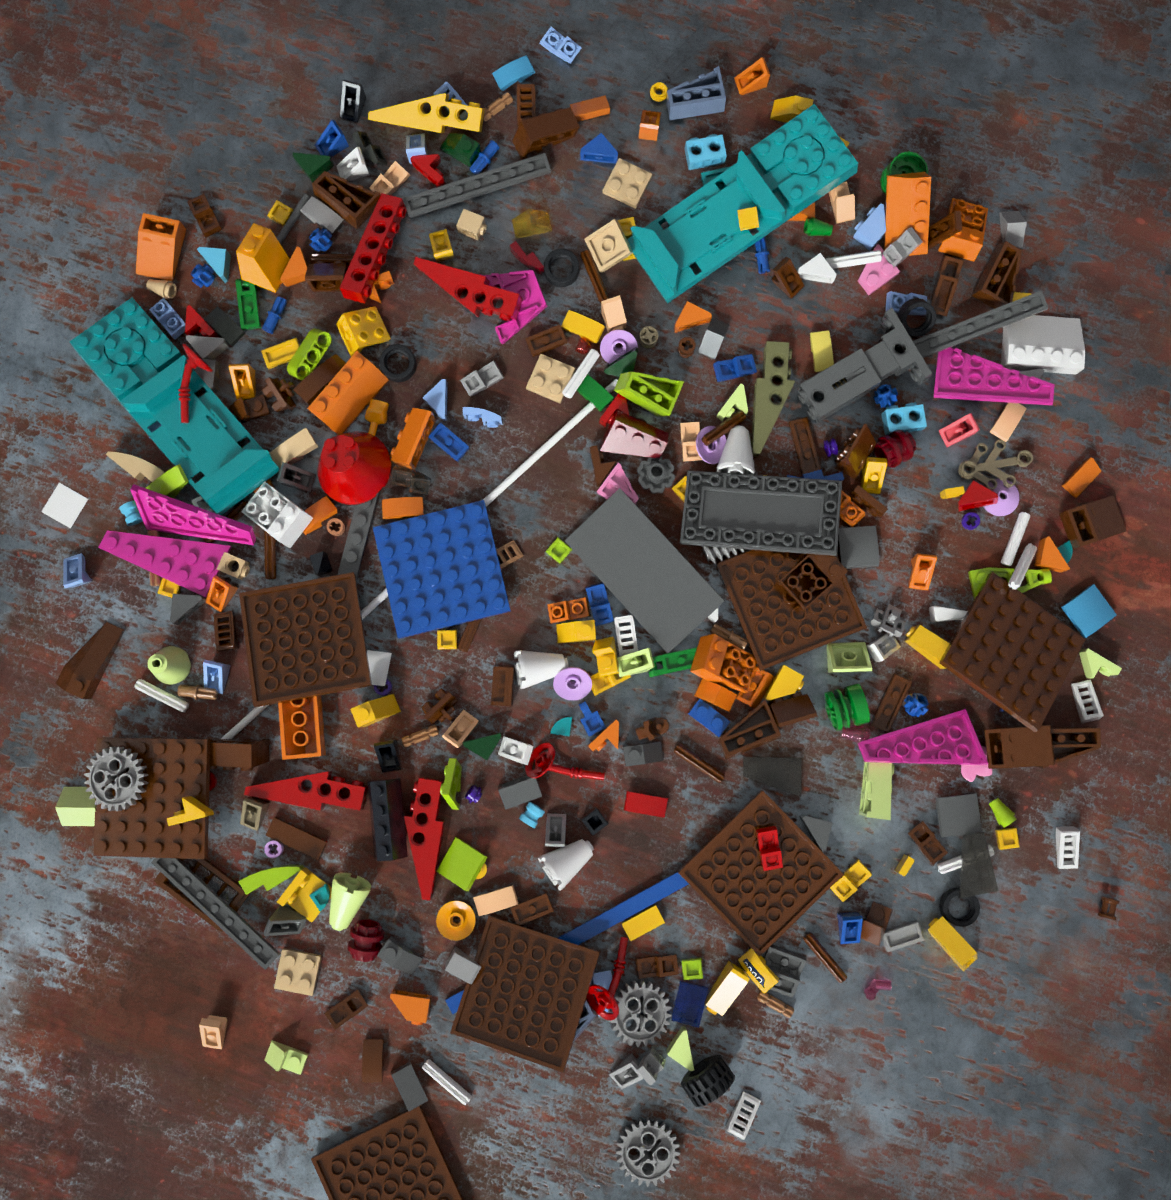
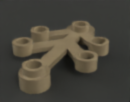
M999 439L994 443L993 450L986 461L977 464L980 457L988 450L986 444L979 443L975 447V453L971 459L963 461L959 465L958 473L964 479H976L984 484V487L993 491L998 485L997 481L993 478L989 479L980 473L987 471L1002 480L1005 487L1011 488L1016 483V478L998 468L1013 465L1027 467L1033 461V455L1030 451L1023 450L1016 457L996 460L1000 452L1006 448V442ZM997 444H1001L1003 448H998ZM978 447H982L984 452L979 451ZM1020 458H1025L1026 462H1022ZM964 469H970V473L965 472ZM1007 479H1011L1012 484H1009ZM988 482L993 483L994 487H989Z

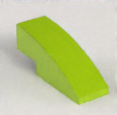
M179 464L154 480L146 489L175 498L189 481Z
M295 864L275 866L251 874L238 882L246 895L262 885L269 891L305 867L304 865Z

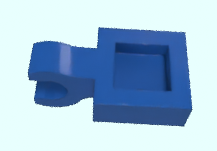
M586 701L579 704L585 716L580 721L589 737L606 728L597 710L591 713Z

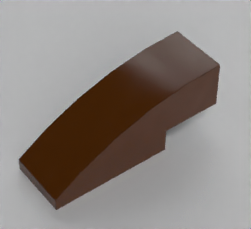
M943 256L930 300V305L934 307L936 314L947 317L964 260Z
M337 354L333 355L313 370L293 390L310 406L346 362Z

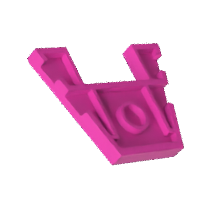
M533 270L482 275L486 276L490 281L489 286H500L501 289L518 293L523 298L517 320L512 319L495 327L501 344L506 343L547 307Z

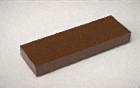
M954 211L929 227L928 250L962 231L961 211Z
M808 417L789 421L788 424L801 474L821 470Z
M893 673L870 726L885 733L890 732L913 681Z
M277 817L273 818L266 833V836L317 860L320 859L327 844V841Z

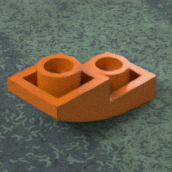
M841 490L840 518L850 527H854L866 515L865 511L852 502L851 497Z
M327 496L305 510L313 519L303 533L307 535L320 528L322 521L337 514V508Z
M400 497L382 500L383 519H402L403 517L424 515L422 497Z
M586 597L547 604L550 623L591 616Z

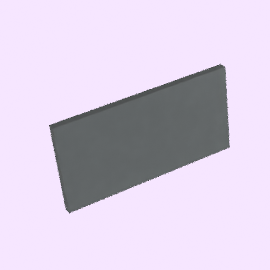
M687 471L680 544L837 556L842 481Z
M621 488L565 540L572 550L667 653L672 651L725 602Z

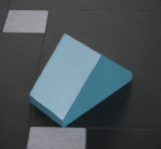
M197 248L198 252L224 283L228 282L231 260L229 252L226 249Z

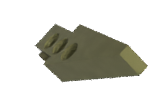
M766 341L764 345L762 378H757L754 383L751 437L753 457L760 455L795 383V380H787L791 376V367H788V360L792 358V349H789V343ZM773 360L781 361L782 366H775ZM778 378L781 384H773L772 379ZM771 397H778L780 403H773Z

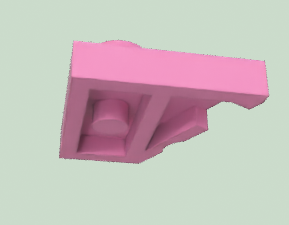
M877 244L873 250H880L881 254L884 252V250L879 244ZM882 254L880 262L867 263L858 282L866 293L871 295L897 276L900 271L897 267L893 268V265Z
M617 463L598 489L597 494L608 500L621 488L636 504L639 498L633 490L628 477H626L621 464Z

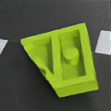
M449 758L448 765L444 769L445 780L441 784L440 792L451 809L459 810L460 803H457L455 799L456 792L461 791L462 767L457 759Z

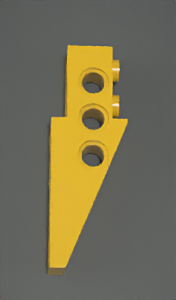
M443 93L370 111L368 120L438 133H445V126L482 132L485 108H480V104L469 102V106L463 105L462 100L451 99L448 102L449 94ZM425 103L431 105V111L428 114L423 110ZM444 106H447L450 110L447 117H444L441 113ZM463 109L468 112L466 120L460 118V112Z

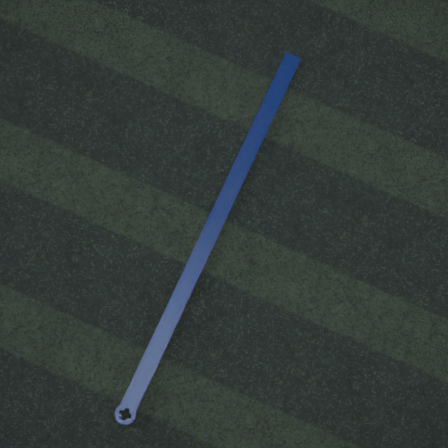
M676 872L559 936L558 939L579 945L685 887L689 883ZM464 989L445 999L452 1014L458 1010Z

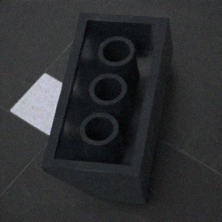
M400 778L367 781L375 860L392 861L408 857Z

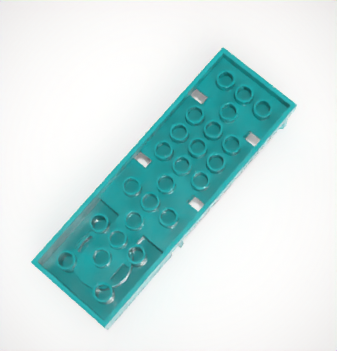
M813 104L751 147L749 155L746 156L741 150L738 153L736 164L644 228L632 226L630 229L633 236L628 238L627 241L634 257L668 304L856 174L858 162L817 106ZM724 182L726 187L720 191L717 186ZM757 207L758 233L752 235L749 230L740 231L737 210ZM667 221L670 226L663 230L661 225ZM694 262L701 269V272L697 275L689 267Z
M133 298L127 300L70 341L78 355L174 466L181 465L189 484L214 513L223 515L262 485L264 481L266 482L280 471L268 450L262 449L194 369H192L188 388L190 389V392H188L190 393L189 423H181V401L179 400L180 392L178 389L181 387L187 358L185 355H181L180 351ZM203 388L206 393L198 398L194 393ZM158 421L162 426L151 432L148 427ZM246 437L250 442L241 448L238 443ZM201 471L205 476L195 483L191 478Z

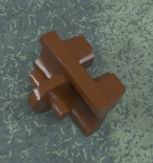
M271 377L265 380L267 384L262 389V392L267 398H272L275 395L277 400L272 403V407L276 412L296 407L291 398L294 396L292 390L295 385L293 382L287 383L285 379H271Z
M441 688L435 694V697L439 700L436 705L428 701L421 707L425 713L424 717L433 725L438 720L442 723L446 718L452 721L454 718L450 714L456 710L453 706L459 701L450 692H446Z
M654 717L644 721L643 726L635 730L639 740L648 737L650 741L665 734L669 730L670 725L666 718Z

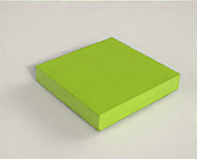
M455 837L436 872L469 892L487 856L460 838Z

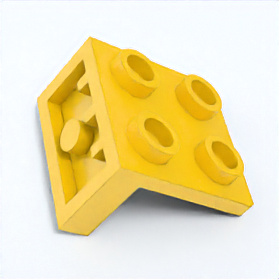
M375 306L343 313L336 323L351 357L356 351L360 353L364 347L390 340L387 329Z
M305 867L300 870L277 903L281 906L288 904L298 913L305 916L307 920L313 922L321 911H319L309 895L325 885L326 882ZM328 885V886H329V889H330V899H331L332 887H331L330 885Z

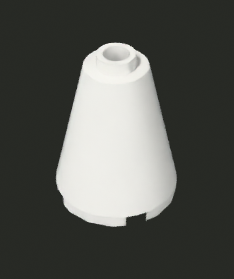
M735 426L730 430L717 466L718 473L755 474L750 435L744 426Z
M522 650L514 652V659H518L514 666L520 689H525L551 679L560 670L568 667V660L564 658L563 654Z
M581 839L541 855L538 860L540 863L543 861L545 864L542 867L554 885L559 884L558 890L561 891L593 856L592 851L594 848L588 840L584 841Z

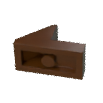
M785 257L772 269L775 274L772 277V281L789 298L792 299L805 286L790 258Z
M264 395L244 400L241 397L228 407L229 411L240 423L271 414Z
M596 445L590 447V454L596 485L600 487L615 467L616 461L601 464L604 461L603 453L600 450L598 451V446Z
M873 901L867 920L863 919L861 939L880 946L893 909Z

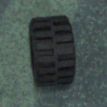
M714 1055L696 1064L694 1071H688L680 1085L694 1106L700 1107L722 1096L733 1084L735 1075L721 1055Z

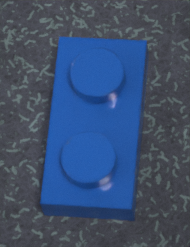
M441 422L428 436L429 439L457 462L470 449L466 443Z
M700 698L688 713L718 737H720L730 723L728 719Z

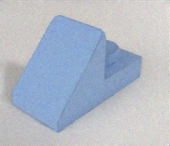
M82 553L63 559V586L65 588H73L92 582V579L85 571V557Z

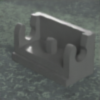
M527 775L498 785V791L505 810L542 797L537 778L533 779Z
M406 1063L391 1071V1076L408 1112L428 1101L411 1063Z

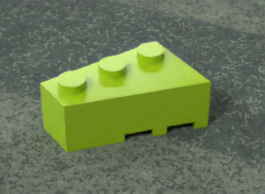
M627 372L620 374L614 391L652 414L663 417L671 415L684 381L670 380L669 378H660L637 372Z

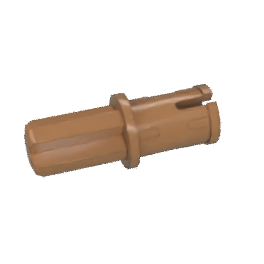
M714 624L710 630L711 634L720 636L742 650L747 645L748 640L735 634L733 630L728 631L717 624Z
M180 684L178 696L191 697L195 700H199V698L216 700L218 691L212 688L201 687V685L189 686Z

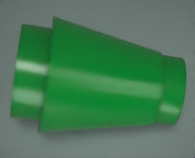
M811 217L805 220L803 232L808 236H830L833 225Z

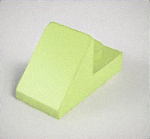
M743 384L738 386L719 411L717 418L722 422L725 418L732 416L735 411L734 408L738 411L742 410L747 415L748 407Z
M1088 648L1081 649L1079 652L1087 679L1094 678L1098 670L1101 674L1109 677L1110 675H1119L1122 669Z
M272 1040L265 1061L278 1072L283 1068L301 1075L309 1054Z

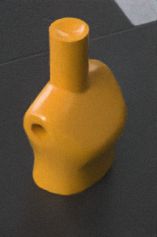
M370 399L369 407L365 413L366 421L371 423L369 434L375 436L378 425L387 422L388 403Z

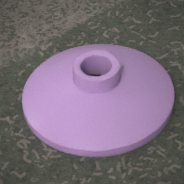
M617 329L610 331L603 337L600 344V352L603 359L610 364L633 348H638V344L630 332ZM621 343L622 347L617 348L615 345Z
M715 426L704 427L696 438L697 452L701 459L709 464L719 463L727 441L725 435L711 443L709 447L702 442V437L713 430Z
M995 479L998 485L993 492L998 494L997 504L983 507L992 515L1006 516L1017 508L1019 492L1015 485L1007 488L1003 485L1002 480ZM988 482L989 487H994L993 483ZM1000 493L1005 495V499L1000 498Z
M567 667L560 670L554 677L553 687L560 697L566 700H579L589 694L592 688V680L585 670L577 667Z

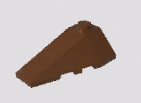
M106 622L65 664L55 684L64 691L81 699H92L125 630Z

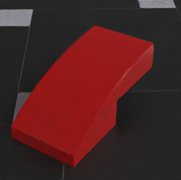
M627 791L624 811L665 818L668 798Z
M776 826L756 829L763 871L783 868Z

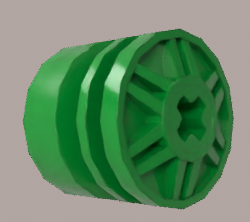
M910 151L900 153L882 172L880 178L881 189L886 195L887 175L926 172L928 174L927 163L917 153Z
M858 683L844 687V696L839 689H835L834 694L832 691L825 692L826 712L836 731L842 730L843 726L850 728V718L856 726L870 722L867 700Z

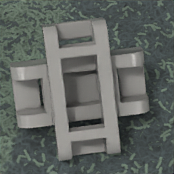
M888 604L884 611L878 608L875 610L871 625L878 628L877 631L879 632L883 630L889 633V637H900L903 634L906 622L899 619L902 610Z

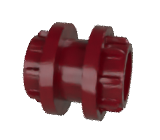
M898 429L890 433L889 436L884 435L880 437L874 448L876 458H887V466L894 468L899 466L901 461L906 462L912 459L916 450V442L909 432Z
M360 919L350 928V936L353 939L348 942L347 949L353 959L361 962H370L377 958L378 953L382 949V944L379 941L384 939L385 934L378 921Z

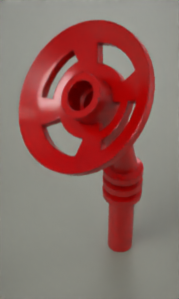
M183 343L182 345L188 359L186 360L187 363L185 364L181 387L178 391L180 392L179 400L181 401V423H189L190 393L188 392H190V389L188 388L192 369L200 367L208 372H213V370L192 349Z
M543 743L537 746L531 753L528 765L525 766L527 776L533 779L541 777L548 770L568 775L570 778L574 776L575 779L579 777V779L588 778L604 781L605 773L553 764L555 748L550 743ZM534 760H536V761H535V768H536V769L532 770V766H533Z
M625 937L620 938L617 959L614 961L616 963L614 964L615 969H613L614 975L609 989L607 990L600 985L594 984L590 986L587 996L592 1009L606 1020H614L619 1015V1007L614 996L621 976L625 972L623 969H625V955L628 938ZM605 1008L612 1009L613 1013L606 1012Z

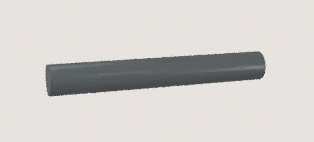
M304 193L278 234L277 240L280 244L283 243L300 216L301 208L310 199V196Z

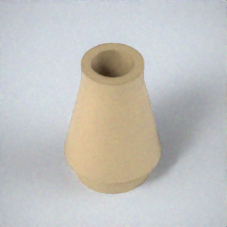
M149 279L146 284L148 290L165 299L174 298L177 292V286L172 281Z

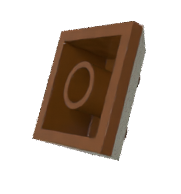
M316 261L315 264L308 265L305 280L313 292L341 291L340 285L349 266L343 261H334V263Z
M801 691L790 694L791 698L784 700L783 697L773 699L772 704H768L777 727L817 717V712L808 694L802 695Z

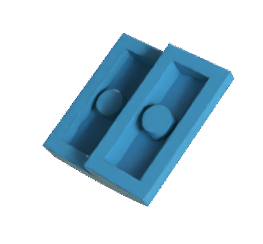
M1094 584L1087 587L1078 596L1073 597L1061 607L1083 638H1087L1117 615Z

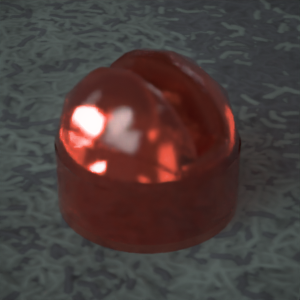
M581 337L575 351L586 354L589 352L587 348H591L589 341Z

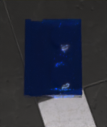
M680 980L671 1021L699 1028L708 987Z

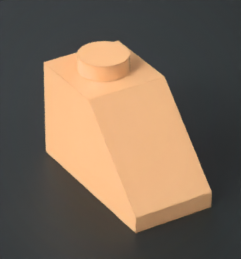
M620 295L602 301L601 314L608 333L617 329L624 330L627 322Z

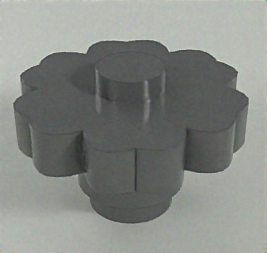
M648 457L647 461L640 462V466L637 469V474L640 475L638 483L643 490L649 489L652 494L663 493L664 489L670 488L675 480V475L672 473L674 471L673 464H671L669 459L663 460L662 457L660 459Z

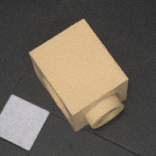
M463 209L456 225L458 233L478 241L487 229L483 216Z
M224 552L217 570L243 580L250 571V563ZM238 562L239 568L233 572L232 565Z

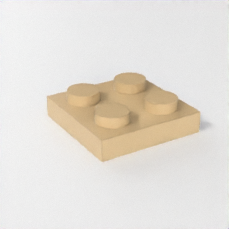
M619 158L603 188V194L636 209L652 178V173Z
M613 219L584 239L599 271L602 273L633 254L624 232L616 219Z
M540 354L526 389L561 404L564 397L562 391L572 378L575 368Z
M283 948L274 989L313 996L322 955Z

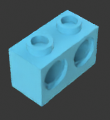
M711 134L701 139L695 137L685 143L684 150L688 170L725 164L727 154L723 135ZM716 147L718 151H712L710 148ZM697 150L700 152V154L695 155L692 153V151Z
M916 402L908 403L905 407L898 408V405L889 406L881 414L884 433L888 436L898 429L915 432L922 431L927 427L923 404L917 405ZM909 413L915 414L917 420H911L909 417ZM891 416L897 417V424L891 421Z

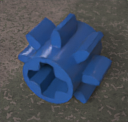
M317 228L309 236V239L312 241L309 245L315 251L319 252L322 250L325 252L333 243L330 239L332 234L327 229L322 228L320 230Z
M200 264L196 265L191 272V276L194 277L192 282L200 288L203 285L209 287L215 279V276L212 274L214 270L206 264L203 266Z
M883 384L877 388V391H874L875 403L880 404L881 408L893 406L898 401L897 389H892L890 384Z
M920 693L909 694L904 700L906 702L904 705L905 711L910 716L919 717L929 710L927 708L929 704L927 698Z

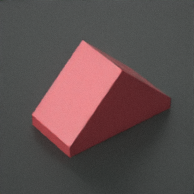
M972 413L940 429L939 433L946 447H949L973 436L980 428Z

